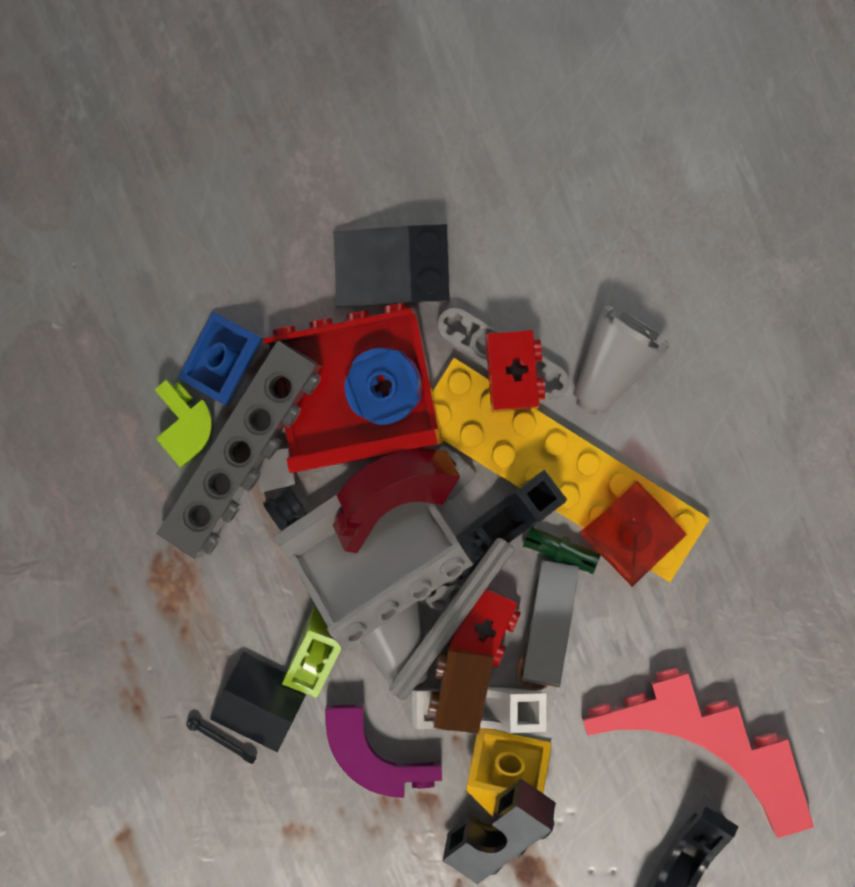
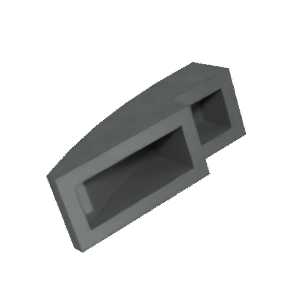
M541 561L530 620L522 681L560 688L579 566Z

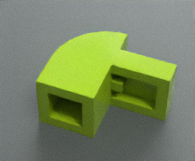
M165 380L155 391L179 419L160 434L156 440L178 466L182 468L204 451L210 443L215 427L214 415L209 403L205 399H202L192 407L189 402L193 397L179 381L173 385L170 380Z

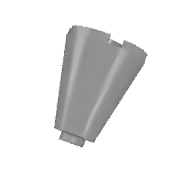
M605 305L600 312L573 392L578 398L576 404L593 415L597 411L605 413L669 348V343L666 340L661 344L655 341L659 334L649 326L625 312H622L620 317L612 315L611 312L614 307Z
M418 601L399 613L392 621L382 624L367 634L360 641L389 685L392 684L423 641ZM427 672L416 685L414 690L421 689L423 687L422 682H424L427 679Z

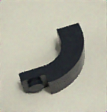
M545 470L516 488L455 536L473 563L472 566L464 570L459 576L461 580L473 572L497 538H502L510 543L526 530L540 523L567 501V498Z
M705 807L699 814L694 812L671 843L647 887H696L714 858L735 837L739 826L726 819L721 813L715 812L708 807Z

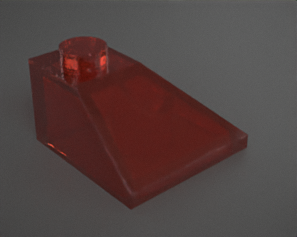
M633 480L579 532L631 587L687 535L670 514L637 480Z

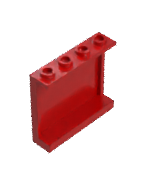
M398 303L383 307L384 314L369 316L368 310L347 314V321L333 324L332 318L320 319L309 322L310 329L296 331L295 326L273 329L274 336L263 338L264 344L269 345L270 352L277 341H284L323 366L318 373L322 376L319 385L310 396L305 394L298 405L302 410L297 420L290 428L285 425L290 458H286L289 473L314 470L389 455L400 451L443 444L416 309H406V303ZM376 348H390L405 352L416 364L422 380V399L419 405L403 420L386 425L375 424L357 415L348 404L344 390L345 379L349 375L353 361L360 354ZM380 375L378 377L379 384L374 387L376 392H383L385 397L390 394L389 389L392 387V383L390 380H385L383 375ZM282 377L276 384L279 397L283 399L290 394L292 386L286 377Z

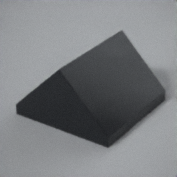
M244 651L223 689L210 720L278 753L306 694L282 684L285 671Z

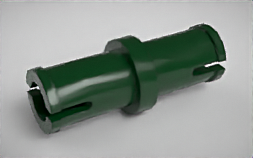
M534 526L529 529L522 546L524 549L527 548L554 559L553 562L579 566V570L589 573L591 576H593L601 556L599 552L596 553L570 542L571 538L563 536L562 539L534 528Z

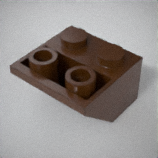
M448 646L447 654L439 653L435 679L441 680L439 692L431 691L427 717L434 718L433 728L479 733L494 661L493 654Z

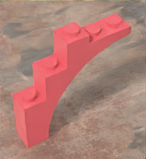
M671 667L656 672L657 679L649 681L653 693L652 696L647 697L646 692L632 694L624 698L625 704L610 708L609 703L599 704L588 708L589 714L581 717L587 735L614 730H649L674 735L704 747L729 764L747 782L762 805L771 830L777 838L814 828L788 739L783 735L777 737L776 732H770L755 737V744L750 745L739 707L735 703L728 704L727 699L705 705L706 711L700 713L689 673L685 670L679 672L678 667Z

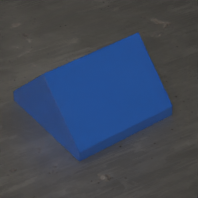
M212 312L178 379L214 400L230 406L264 342L263 338Z

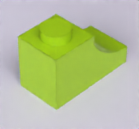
M314 605L302 630L298 645L282 682L285 686L315 698L318 697L342 649L326 629L328 626L316 605Z

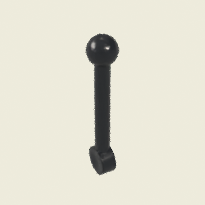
M190 717L187 720L186 726L190 731L201 732L239 755L246 762L254 764L257 759L255 755L243 750L201 724L198 717Z

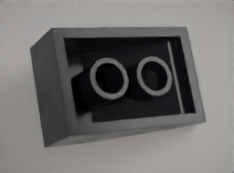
M447 224L333 232L336 307L388 306L398 303H406V305L450 303Z

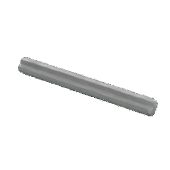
M497 538L392 682L389 687L391 694L402 701L409 697L513 552L512 545L502 538Z

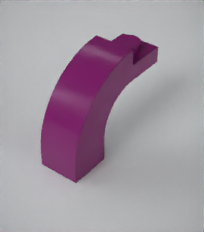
M364 704L326 705V735L332 754L342 770L363 788L383 796L404 798L405 783L412 782V788L422 789L435 787V781H442L441 761L394 762L379 755L372 748L366 736Z

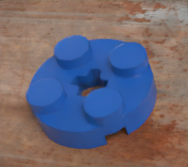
M390 348L371 349L360 354L351 364L353 366L344 384L345 396L351 409L360 417H364L368 421L379 425L391 424L409 416L421 402L422 380L420 372L413 360L402 350ZM380 375H383L385 380H390L392 383V387L389 389L390 394L385 397L383 392H376L374 387L379 384L378 377Z

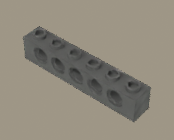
M284 341L276 342L156 533L157 535L193 559L203 557L204 554L209 556L214 551L221 539V536L217 534L224 522L229 524L240 510L241 504L237 501L244 490L251 491L259 480L261 472L258 471L261 463L265 458L270 460L281 444L278 436L285 425L290 428L300 415L302 410L298 407L300 401L305 394L310 396L319 385L322 376L318 373L323 367L322 365ZM286 377L290 381L292 388L290 394L282 399L277 395L275 385L280 378ZM261 409L267 410L271 416V424L264 431L260 430L255 423V416ZM241 441L246 442L251 449V455L244 463L239 461L235 455V448ZM221 473L227 475L231 483L230 489L226 494L219 493L215 487V480ZM200 505L205 506L210 512V521L206 526L200 525L195 518L196 509Z

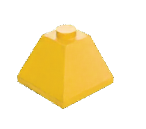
M480 728L479 733L476 734L466 790L492 817L496 796L520 778L544 794L552 743L494 729Z

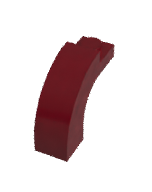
M410 449L396 452L370 463L348 480L337 494L342 511L337 515L333 524V528L344 551L358 553L377 521L395 507L411 502L443 505L460 479V475L448 452L434 449Z

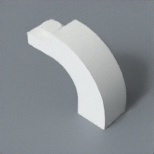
M488 687L480 728L497 729L508 733L546 732V693L519 688ZM415 689L412 691V728L435 729L433 728L434 718L427 717L431 691L439 692V689Z

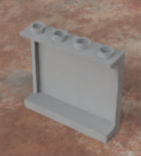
M337 495L273 536L278 546L289 558L328 626L326 629L343 650L352 644L360 642L367 634L382 624L392 621L399 613L417 601L425 599L432 591L449 580L457 578L464 570L473 565L437 507L432 503L411 502L395 507L377 521L358 553L345 552L333 528L337 515L342 511Z

